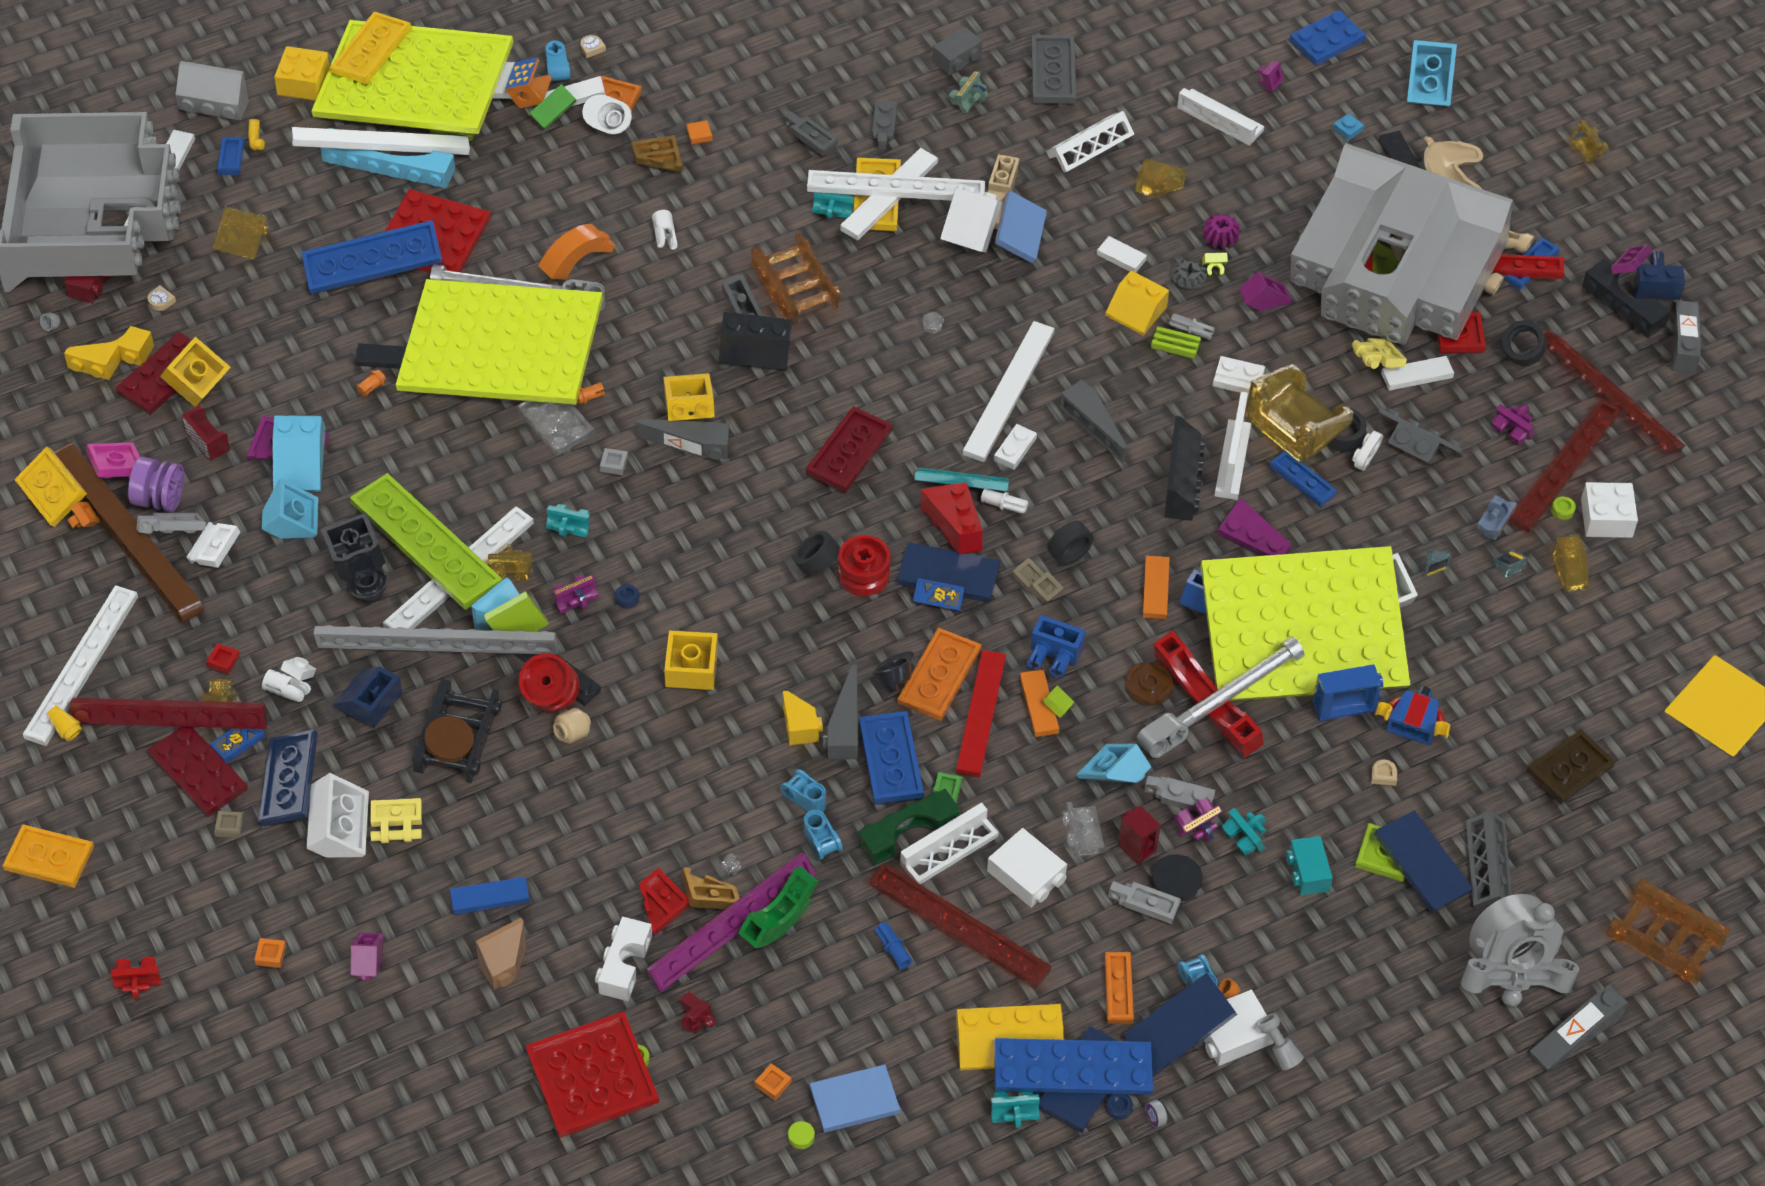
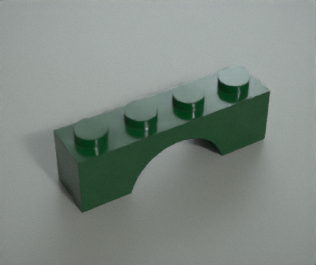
M946 788L939 792H932L927 798L919 802H912L904 809L896 813H890L874 824L865 825L858 831L859 845L872 865L876 866L895 856L896 841L906 830L915 827H925L935 831L960 816L961 810Z

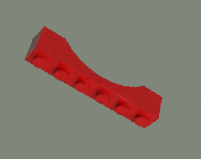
M1173 630L1153 644L1155 658L1168 669L1172 677L1196 704L1218 690L1197 663L1188 647ZM1227 701L1206 715L1243 758L1264 745L1262 730L1248 714L1238 709L1230 701Z

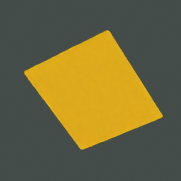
M1714 655L1665 709V712L1726 753L1735 756L1765 722V687Z

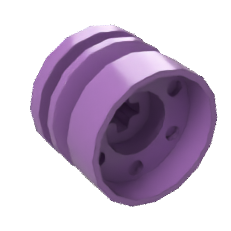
M139 457L134 464L129 480L128 497L130 503L145 508L151 507L153 504L156 510L163 509L165 512H174L181 500L184 488L183 466L178 463L171 464L168 461L160 465L157 459Z

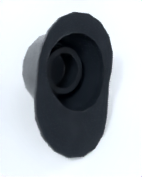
M906 651L893 655L881 662L872 674L877 676L883 687H891L893 691L897 692L912 677L910 662L914 657V653Z

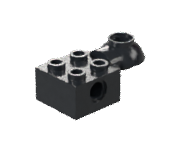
M364 513L321 529L340 580H350L349 591L352 595L367 603H374L380 600L388 582L387 575L379 569L386 562L367 514Z

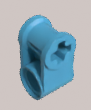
M560 41L547 43V74L552 77L551 82L570 80V68L564 44Z
M797 769L794 772V776L787 783L784 782L780 785L782 794L788 800L807 811V813L811 810L825 811V787L809 777L803 770Z
M811 810L804 816L803 833L817 860H822L825 855L834 851L841 852L843 848L840 838L831 827L825 814L819 810ZM816 824L819 827H812L810 825Z
M1203 954L1188 962H1178L1180 977L1187 987L1205 973L1210 976L1216 986L1218 985L1217 978Z

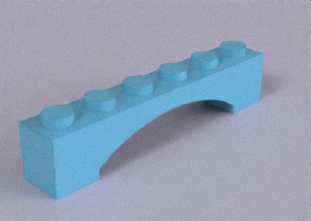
M320 147L323 162L424 183L435 187L447 188L455 171L454 155L434 150L426 155L398 156L374 150Z

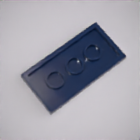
M908 542L897 584L916 588L917 579L921 578L965 587L964 598L990 603L1001 560L970 554H958L955 551Z
M314 729L270 738L258 821L262 826L307 818L318 733Z
M1415 810L1375 830L1373 835L1431 913L1472 892V886Z
M1205 973L1123 1035L1128 1041L1151 1042L1152 1075L1155 1077L1238 1014L1210 976Z
M1091 1026L1088 1027L1080 1039L1117 1041ZM1045 1092L1040 1099L1039 1110L1083 1133L1108 1094Z

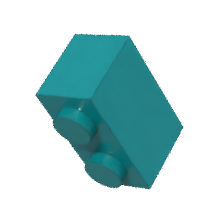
M1321 836L1291 840L1290 849L1286 851L1288 865L1293 867L1292 880L1294 886H1298L1300 896L1330 892L1333 878Z

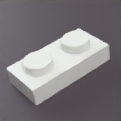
M1016 424L995 453L994 461L1015 470L1036 440L1037 433Z

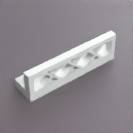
M1183 88L1179 93L1178 109L1249 146L1264 131L1263 125L1194 89L1189 91Z
M1124 111L1104 118L1046 150L1049 159L1057 157L1063 172H1067L1134 135V132ZM1120 122L1126 131L1122 136L1115 134L1116 125ZM1100 133L1109 135L1106 145L1098 143ZM1084 142L1092 145L1088 155L1081 152ZM1066 152L1075 154L1073 163L1070 165L1067 164L1063 156Z
M980 803L902 850L900 865L919 886L997 838L999 832L987 820V808ZM982 825L989 832L984 837L973 835L974 830ZM957 840L969 841L968 846L964 849L953 848L954 842ZM938 852L949 853L948 859L945 861L933 860V857ZM918 864L929 866L928 871L920 876L914 871L913 867Z

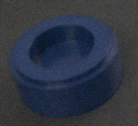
M629 584L620 586L615 592L617 605L625 609L635 607L639 602L638 589Z
M1112 1094L1109 1096L1106 1111L1111 1118L1124 1120L1131 1115L1133 1102L1127 1094Z

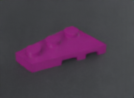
M262 416L247 454L248 460L273 459L274 418ZM325 433L324 451L330 438L328 433Z
M1241 498L1218 528V536L1259 556L1288 554L1291 549V543Z

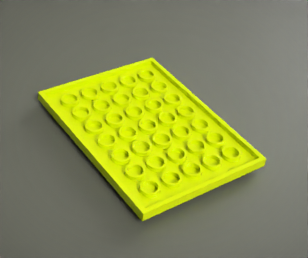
M349 20L331 65L366 21ZM411 26V30L368 85L332 74L329 68L312 108V115L318 118L479 134L513 46V36Z
M426 279L397 378V391L576 405L603 301L602 292Z
M1391 546L1201 561L1215 686L1218 690L1281 649L1280 643L1290 636H1293L1300 643L1305 653V656L1297 662H1286L1230 699V702L1314 695L1318 674L1375 664L1377 673H1381L1383 677V687L1380 690L1409 688V671Z

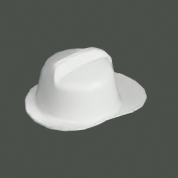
M601 94L590 97L585 102L582 110L583 118L587 124L600 131L614 135L622 133L629 128L632 118L628 105Z

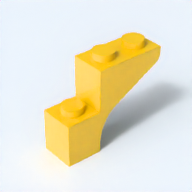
M130 326L126 333L115 341L69 347L64 352L67 367L71 370L87 373L96 378L110 380L121 360L129 364H143L154 348V343L150 331Z

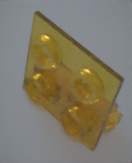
M225 207L213 249L255 259L263 234L266 235L268 233L269 227L265 225L268 217Z

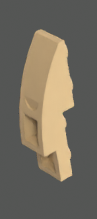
M999 154L997 156L988 188V193L997 195L996 200L1002 201L994 229L999 227L1005 196L1009 191H1013L1020 158Z

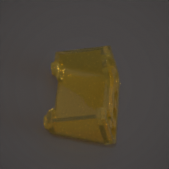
M1292 363L1251 380L1246 413L1251 423L1296 460L1305 462L1314 457L1351 425L1354 412L1343 404L1334 407L1333 412L1305 391L1306 375Z

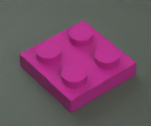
M134 443L87 444L86 453L97 476L103 478L130 477L134 464L140 457Z

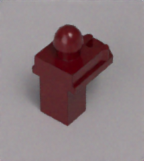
M688 991L680 999L682 1009L688 1012L683 1016L682 1028L687 1032L693 1031L696 1034L703 1026L707 1028L714 1027L716 1020L712 1015L710 1005L705 1000L699 999Z

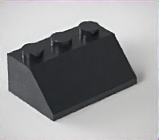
M724 312L719 363L787 371L792 319Z

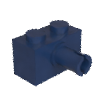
M1657 251L1650 254L1651 265L1641 264L1637 268L1634 278L1635 298L1680 300L1685 285L1683 266L1665 265L1664 253L1659 251L1658 258Z

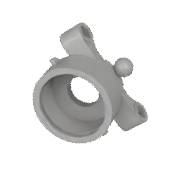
M1528 894L1510 895L1487 907L1476 919L1470 932V948L1476 958L1468 961L1460 983L1461 986L1471 993H1481L1491 985H1500L1505 989L1502 992V1000L1510 1007L1519 1005L1522 1001L1521 990H1528L1531 985H1542L1560 993L1571 992L1579 972V967L1568 959H1554L1562 944L1561 940L1564 930L1554 918V908L1550 904L1543 903L1537 897ZM1528 941H1532V942H1531L1527 947H1525L1523 950H1521L1520 952L1514 954L1515 950H1516L1520 945H1522V944H1524V943H1526V942H1528Z

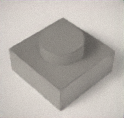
M605 448L600 463V472L623 475L628 452Z

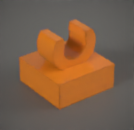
M77 502L71 507L75 515L70 517L68 522L72 528L76 526L78 528L81 526L94 527L101 522L88 502Z

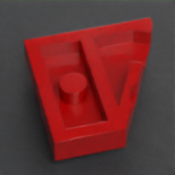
M659 867L639 883L649 922L652 924V933L655 936L690 907L687 896Z

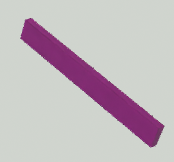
M800 853L648 967L646 970L656 989L662 992L736 936L749 913L764 909L776 899L795 867L801 866L809 874L815 876L816 874L806 854Z

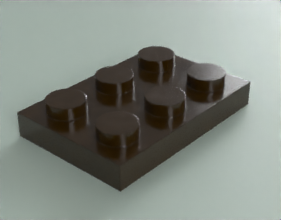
M1580 729L1529 765L1526 772L1555 800L1563 804L1612 769L1616 761Z

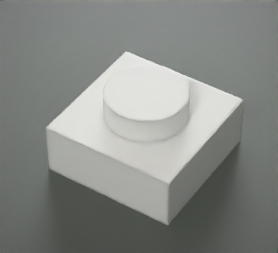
M295 657L284 661L281 670L301 681L312 678L316 668L309 665L306 659Z

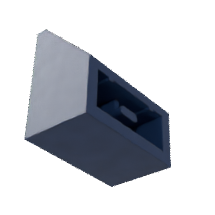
M380 666L363 669L333 705L342 712L375 728L402 694L400 677Z

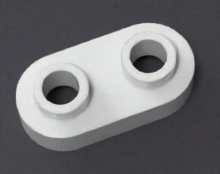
M1373 431L1371 434L1367 433L1362 449L1358 448L1353 456L1354 467L1362 471L1366 469L1382 442L1383 434Z

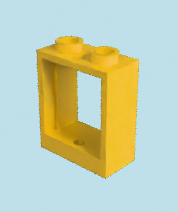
M709 373L663 377L668 421L715 417L714 398Z

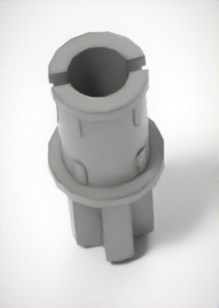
M1173 314L1169 325L1174 328L1188 332L1190 335L1194 334L1205 338L1208 341L1212 339L1211 335L1215 331V327L1197 322L1196 318L1192 320L1178 314Z

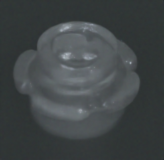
M936 312L924 315L922 318L924 329L929 333L939 332L942 324H944V318Z
M730 852L725 857L720 869L725 872L726 876H729L731 873L733 875L738 873L743 864L740 861L741 855H735Z

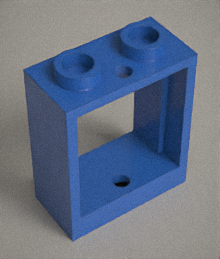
M1375 664L1318 674L1312 702L1319 721L1369 713L1376 710L1377 702L1380 701V689L1383 687V677L1381 673H1377Z

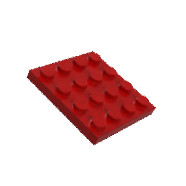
M409 189L385 232L433 220L443 261L436 265L446 266L447 271L461 272L491 219V211ZM429 265V266H425V267H421V268H417V269H418V270H421V271H425V272L431 273V269H432V266H433V265Z
M624 1011L525 1045L559 1138L660 1103Z

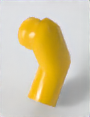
M249 119V146L254 151H261L265 147V141L259 139L260 120Z

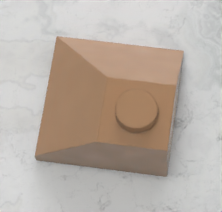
M522 918L476 941L479 968L494 990L509 985L518 976L527 948Z

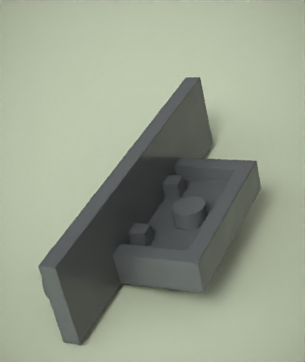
M1380 408L1379 414L1381 417L1397 424L1388 441L1389 445L1429 465L1440 446L1461 457L1464 456L1465 452L1459 442L1453 439L1446 441L1440 438L1441 434L1430 428L1426 431L1420 428L1421 424L1409 418L1405 421L1399 418L1401 414L1390 408L1387 411Z

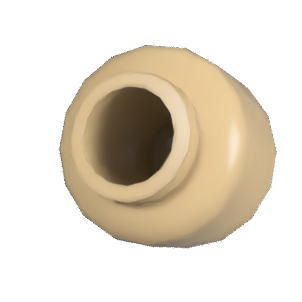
M572 708L556 716L553 731L560 741L571 744L589 734L591 721L589 716L582 710Z

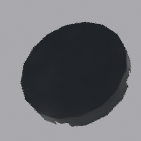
M1179 854L1168 855L1160 859L1154 866L1152 873V883L1155 890L1180 898L1181 901L1193 898L1198 893L1203 879L1201 868L1196 861L1188 856Z

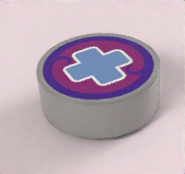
M1158 1100L1148 1102L1145 1109L1151 1125L1155 1128L1165 1125L1167 1113L1163 1104Z

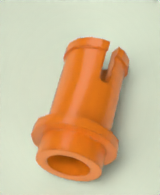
M372 370L370 376L358 384L356 389H358L357 391L363 397H367L378 386L382 387L384 385L386 377L380 370Z
M598 382L585 388L581 387L577 403L585 405L589 400L605 396V391L601 392V390H604L602 383Z

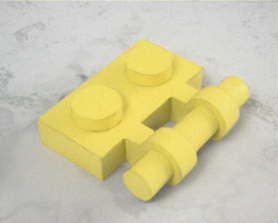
M1367 338V342L1355 340L1352 343L1354 353L1358 357H1362L1363 363L1372 369H1376L1379 363L1387 369L1405 367L1407 359L1388 339Z
M421 798L371 801V827H381V831H371V841L389 843L390 840L412 842V839H422V829H412V825H422ZM389 826H403V830L389 831Z

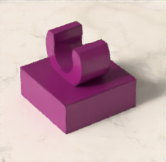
M1272 61L1268 67L1261 66L1257 70L1258 74H1262L1259 82L1264 84L1266 91L1273 92L1284 80L1280 62Z

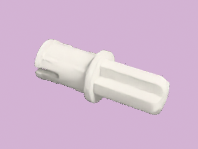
M984 489L982 492L981 503L1000 507V510L1008 509L1021 514L1027 511L1028 501L1009 496L1008 492L1003 494L989 489Z

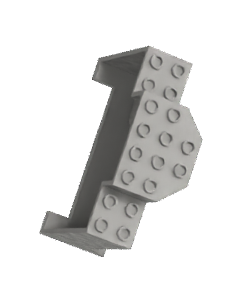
M147 112L13 114L10 131L15 146L2 228L0 230V278L5 292L13 290L27 277L137 275L138 266L142 265L140 249H144V241H170L174 239L175 230L179 228V221L176 216L181 211L180 200H177L179 170L175 169L176 156L175 153H171L170 144H157L156 137H152L153 122L149 121ZM129 210L127 226H102L104 211Z
M1345 143L1335 175L1291 254L1290 282L1313 289L1322 294V317L1345 324L1350 328L1365 331L1370 335L1388 339L1390 342L1405 345L1414 326L1441 334L1446 338L1457 340L1508 242L1513 200ZM1391 234L1403 237L1402 241L1391 238ZM1378 240L1406 249L1403 258L1393 273L1376 274L1364 267Z

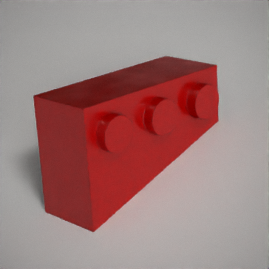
M967 482L921 489V510L924 514L927 513L931 517L935 527H939L943 531L944 537L958 554L982 551L983 530Z

